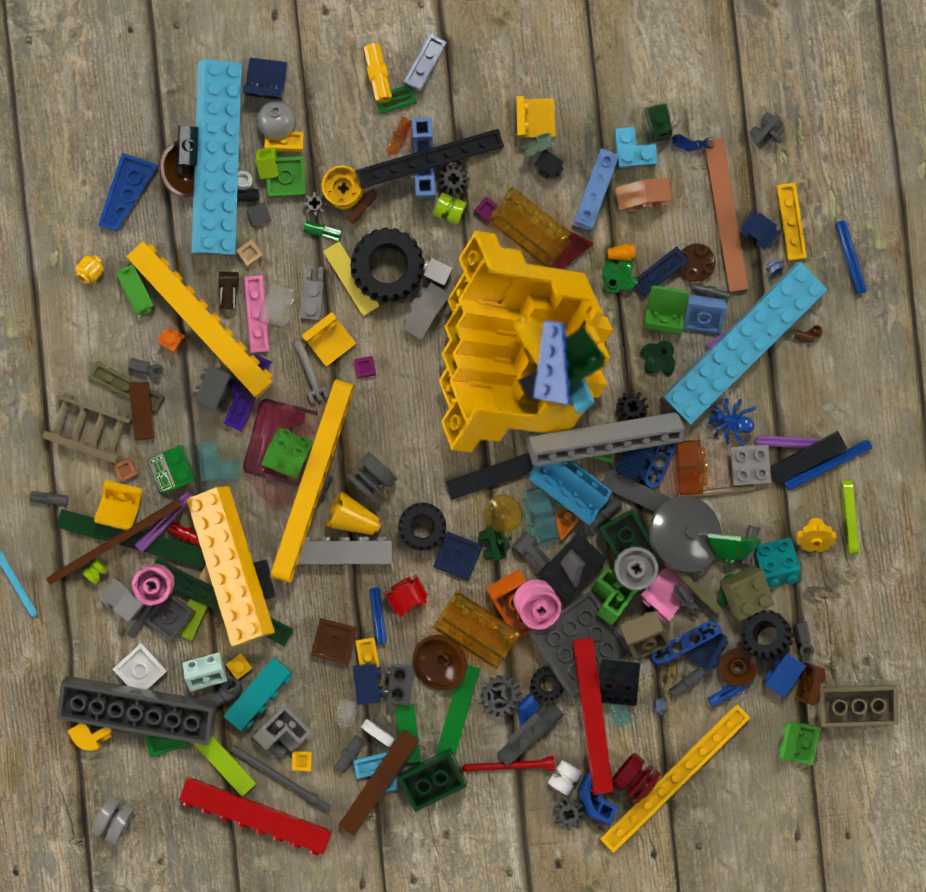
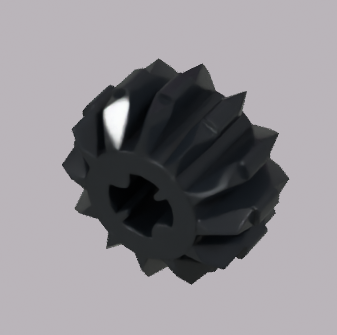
M630 391V398L626 393H623L625 401L620 398L617 400L623 404L622 406H616V409L623 410L618 416L620 417L625 414L624 421H627L629 417H631V420L635 419V416L637 419L642 418L639 415L640 413L644 416L647 415V412L642 410V408H649L647 404L642 405V402H645L647 398L644 397L639 400L640 392L634 397V391ZM628 403H636V412L635 410H633L632 412L629 411L630 407L627 406Z

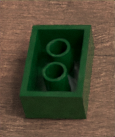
M633 508L599 527L616 558L627 548L641 547L651 552L656 561H659L651 547L649 535ZM637 564L633 565L632 570L637 572L639 566Z
M451 748L400 772L398 775V780L415 812L467 787L468 783Z

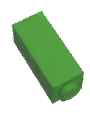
M132 264L116 272L136 314L145 316L153 312L152 308L156 306L137 268Z

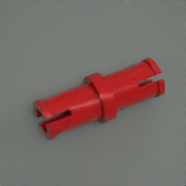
M174 522L170 524L169 534L182 538L184 542L189 541L200 546L197 533L192 531V528H185Z

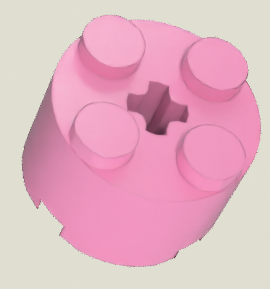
M149 564L142 568L133 578L132 588L135 593L134 595L143 604H159L173 592L175 577L167 567L161 564ZM152 581L155 582V588L152 587Z

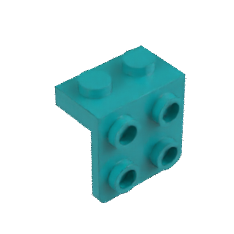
M790 538L760 544L758 548H755L759 567L763 570L770 589L801 581V567Z

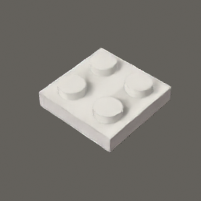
M142 643L113 668L114 672L127 686L141 689L150 688L167 672L164 666Z

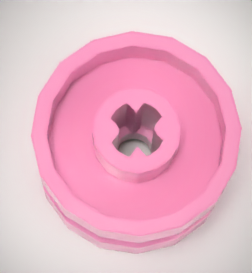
M539 579L530 580L522 584L514 595V606L524 624L529 628L545 629L553 625L561 614L560 600L551 585L546 581Z

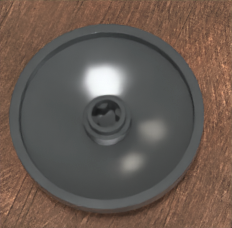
M678 496L665 501L656 509L649 526V539L653 552L662 564L676 572L692 573L706 568L716 558L708 539V533L722 535L719 520L710 506L695 497Z

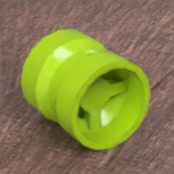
M94 558L90 562L91 566L85 568L82 574L97 585L101 575H105L109 569Z

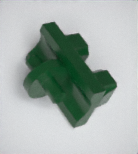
M497 524L486 527L485 530L478 533L481 542L490 541L491 548L483 550L485 560L494 559L497 561L505 558L504 550L509 549L507 542L512 541V537L506 538L504 531L499 532Z

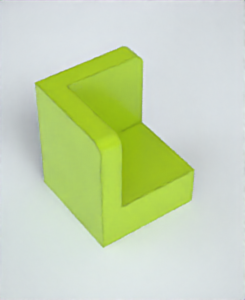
M276 147L257 149L255 161L260 179L279 176L276 164Z

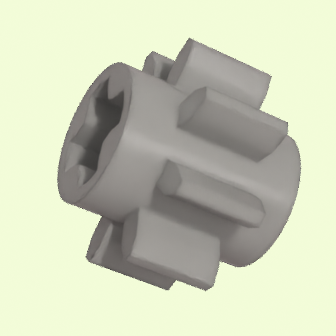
M316 192L313 193L312 197L306 195L308 202L303 203V206L309 207L306 212H314L315 217L319 211L324 213L322 207L327 205V202L321 201L324 195L318 197ZM315 199L318 203H320V205H317L316 209H314L313 206L310 205V203H313Z

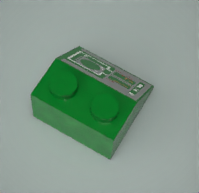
M183 445L166 450L147 459L160 495L196 482Z

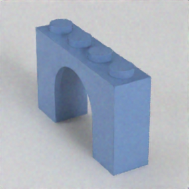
M412 118L414 153L433 148L432 118ZM434 168L415 173L417 201L436 200Z

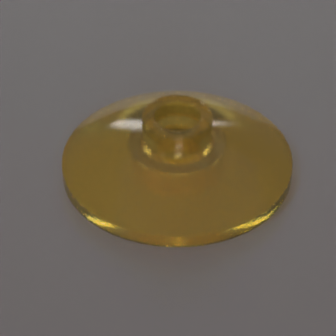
M508 495L494 496L485 506V519L496 531L510 532L521 522V507L514 498ZM499 513H503L504 518H500Z

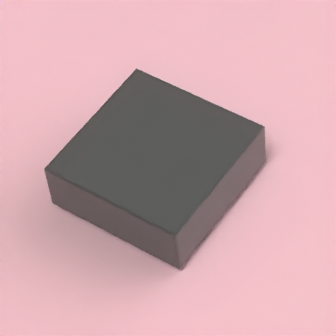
M265 202L247 208L254 227L271 221Z

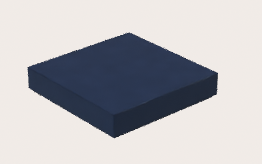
M447 531L433 567L469 581L483 545Z

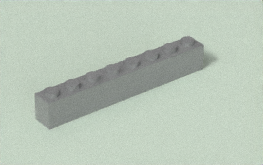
M678 412L531 436L528 437V452L535 467L683 442L684 426Z

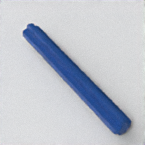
M865 440L785 481L786 488L792 490L872 449L871 442Z

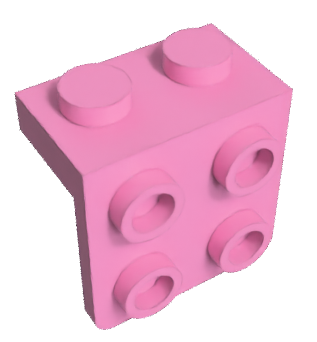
M664 568L656 576L654 582L645 588L640 595L643 597L641 601L650 608L652 605L657 610L656 612L661 620L667 619L670 621L675 616L673 614L681 607L680 600L673 592L674 586L682 584L689 594L693 592L669 568Z

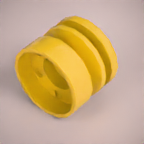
M344 165L335 166L328 170L322 181V192L328 202L336 209L343 211L352 210L364 198L365 188L360 189L355 170L351 167ZM344 186H346L349 189L345 191V194H343L340 190L343 189Z

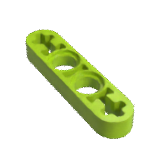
M852 479L842 480L841 490L847 551L849 555L859 554Z

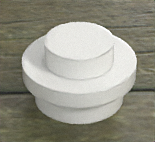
M239 171L238 189H248L252 185L253 178L249 172Z

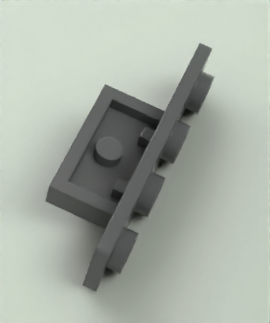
M552 703L541 714L535 713L507 738L510 742L498 751L497 755L509 766L564 716L563 712L555 703Z

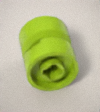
M442 192L434 209L433 216L440 219L447 218L448 222L458 226L467 202L459 199L453 200L452 196Z

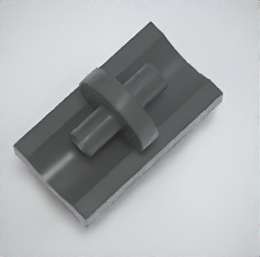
M766 112L761 118V122L766 125L763 130L754 126L749 131L758 148L762 149L766 143L772 145L775 141L777 143L783 141L780 137L783 132L780 128L783 122L778 114L774 116Z

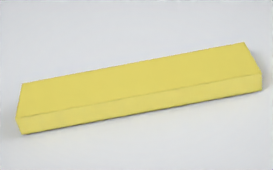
M337 242L324 250L325 256L363 317L380 307L377 301H373L369 296L363 295L361 290L354 284L355 281L351 276V259L341 243Z

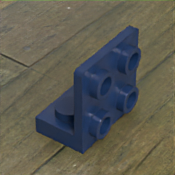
M249 58L247 80L243 88L244 95L283 100L287 62Z
M710 628V630L705 633L702 630H700V632L704 636V640L707 638L705 634H715L714 629ZM721 633L717 639L689 652L686 659L709 671L712 668L715 669L720 660L718 658L720 651H724L728 644L727 636ZM699 635L697 636L694 644H697L699 642Z

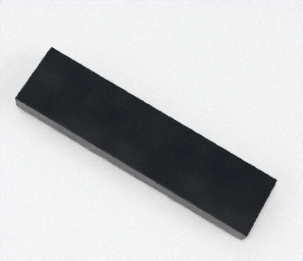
M836 431L771 465L770 468L778 483L781 484L848 448L839 431Z

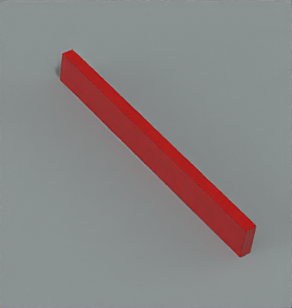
M593 638L573 640L593 794L614 792Z

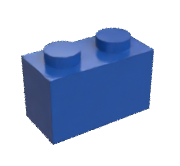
M784 652L785 656L783 658L777 657L778 660L774 662L776 664L773 670L769 669L763 678L765 680L763 684L784 698L806 667V665Z

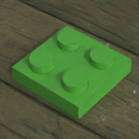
M304 156L277 157L276 164L279 176L267 178L268 197L306 195Z

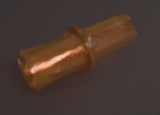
M401 117L396 131L392 132L393 137L387 147V151L390 154L396 155L403 140L407 139L405 136L412 124L411 120L408 121L407 118Z

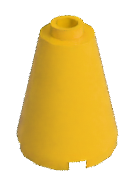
M521 315L515 320L514 329L534 362L538 365L544 324L529 315Z
M340 491V495L337 494L328 512L331 518H327L325 526L328 528L373 535L374 532L377 533L381 526L379 517L342 491Z

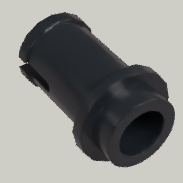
M254 187L250 190H237V203L253 201L255 203L256 200L260 199L259 189Z

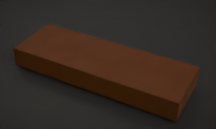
M149 381L129 383L135 440L154 439L155 431Z

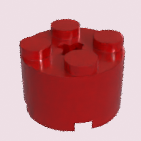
M417 574L414 575L412 580L409 576L393 585L390 593L387 590L384 592V596L395 614H399L400 617L410 612L409 609L415 605L417 608L427 602L426 597L428 596Z

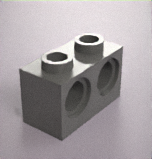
M391 663V668L387 667L386 679H389V687L384 688L383 697L387 698V703L410 706L414 666ZM396 670H403L405 678L402 680L396 679L394 676ZM394 689L402 690V698L395 699L392 696V691Z

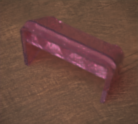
M263 399L259 404L243 464L244 471L252 475L298 487L299 483L288 480L289 476L261 464L278 428L287 429L292 432L293 426L298 427L305 421L306 413L317 416L318 412L270 399Z

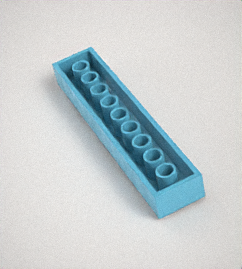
M208 59L198 62L196 105L198 143L197 166H194L191 254L235 255L242 63Z
M796 262L661 397L675 412H678L679 416L687 424L691 425L828 289L802 262Z

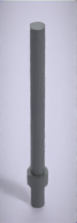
M233 745L230 751L303 796L308 800V803L313 806L315 804L326 812L331 808V805L320 799L318 794L309 792L236 745Z

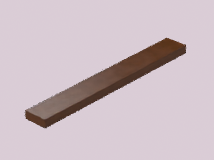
M174 500L134 524L131 528L124 530L49 575L46 579L49 585L53 584L183 505L181 500Z

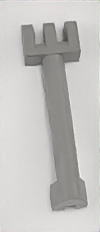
M304 338L293 342L295 350H298L312 391L307 392L311 404H315V399L313 398L315 395L319 402L323 401L321 393H324V397L327 400L329 394L326 386L319 387L305 349L306 343Z

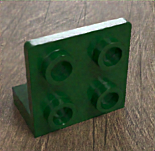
M580 328L566 337L567 349L565 353L569 366L567 368L569 371L568 379H570V385L573 386L603 368L605 355L584 328Z

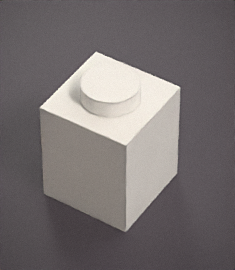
M431 258L430 262L426 261L423 270L425 273L423 276L445 286L452 272V267Z

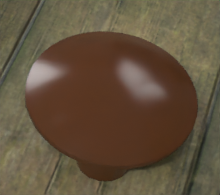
M699 243L686 246L682 253L689 262L679 269L681 275L694 282L703 281L710 277L716 265L712 250L706 245Z

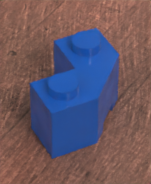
M585 773L577 790L585 814L601 824L610 825L618 807L603 800L604 793L593 794L591 774Z

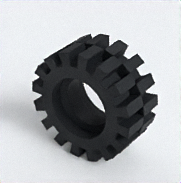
M549 666L538 669L532 675L531 689L535 696L543 701L557 700L565 691ZM546 676L555 679L556 685L551 691H545L541 687V680Z

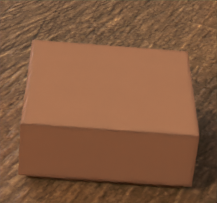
M130 457L112 466L120 483L139 475Z

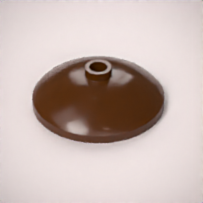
M177 141L169 144L161 154L159 160L160 178L165 187L173 194L180 197H193L194 166L176 164ZM179 167H182V173L179 172Z
M430 635L422 639L414 650L413 664L415 671L428 686L437 690H450L458 686L465 678L467 672L466 656L462 648L451 638L443 635Z

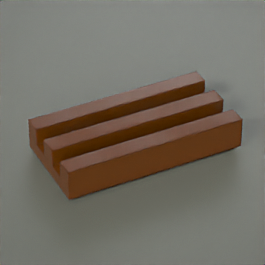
M373 189L368 192L347 217L348 221L352 224L356 223L377 198V193Z

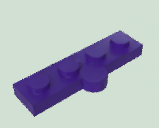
M254 354L260 361L258 366L262 370L266 368L269 371L272 361ZM236 381L231 386V391L236 396L223 424L242 432L256 397L241 381Z

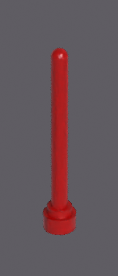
M546 756V758H542L543 760L515 761L509 766L504 762L464 764L462 769L465 772L543 768V770L555 771L554 756Z

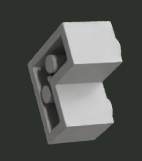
M432 282L427 288L423 287L410 306L413 310H408L403 318L406 321L403 329L422 340L444 307L450 294Z
M116 578L101 595L104 599L102 602L110 609L114 607L115 616L122 622L132 621L146 605L141 603L135 597L134 591L119 578Z
M284 705L253 738L265 750L279 739L292 752L307 738L311 731Z

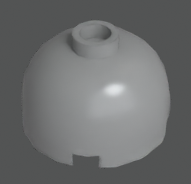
M272 101L260 109L257 124L261 134L263 133L269 140L278 141L286 139L291 132L293 133L296 119L289 105L280 101Z

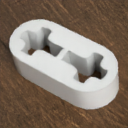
M368 719L361 726L366 732L390 748L396 741L393 736Z

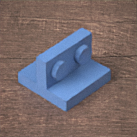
M689 294L683 329L721 334L727 303H725L724 299Z

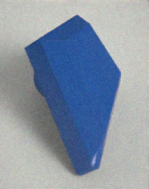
M531 693L521 699L522 701L517 705L520 727L540 707Z

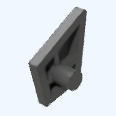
M570 550L561 561V565L576 588L579 586L585 563L573 550Z

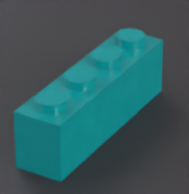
M274 656L223 717L240 731L244 728L248 730L254 723L252 718L255 714L260 715L267 707L265 705L268 699L273 700L279 693L277 688L281 684L285 686L292 678L289 675L292 671Z

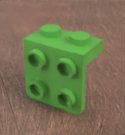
M652 286L645 313L644 328L682 334L689 292L662 286Z
M278 428L267 448L261 465L297 480L313 442L287 429Z
M788 722L783 729V744L779 747L780 759L813 765L821 727L801 722Z

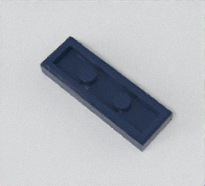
M676 246L636 278L638 282L635 287L644 297L650 292L652 286L660 285L687 264L689 260L679 247Z

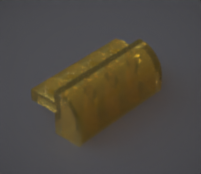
M513 187L507 191L503 203L493 211L489 223L545 267H550L563 254L570 243L569 237L571 232Z
M457 590L432 627L496 670L521 634V632Z

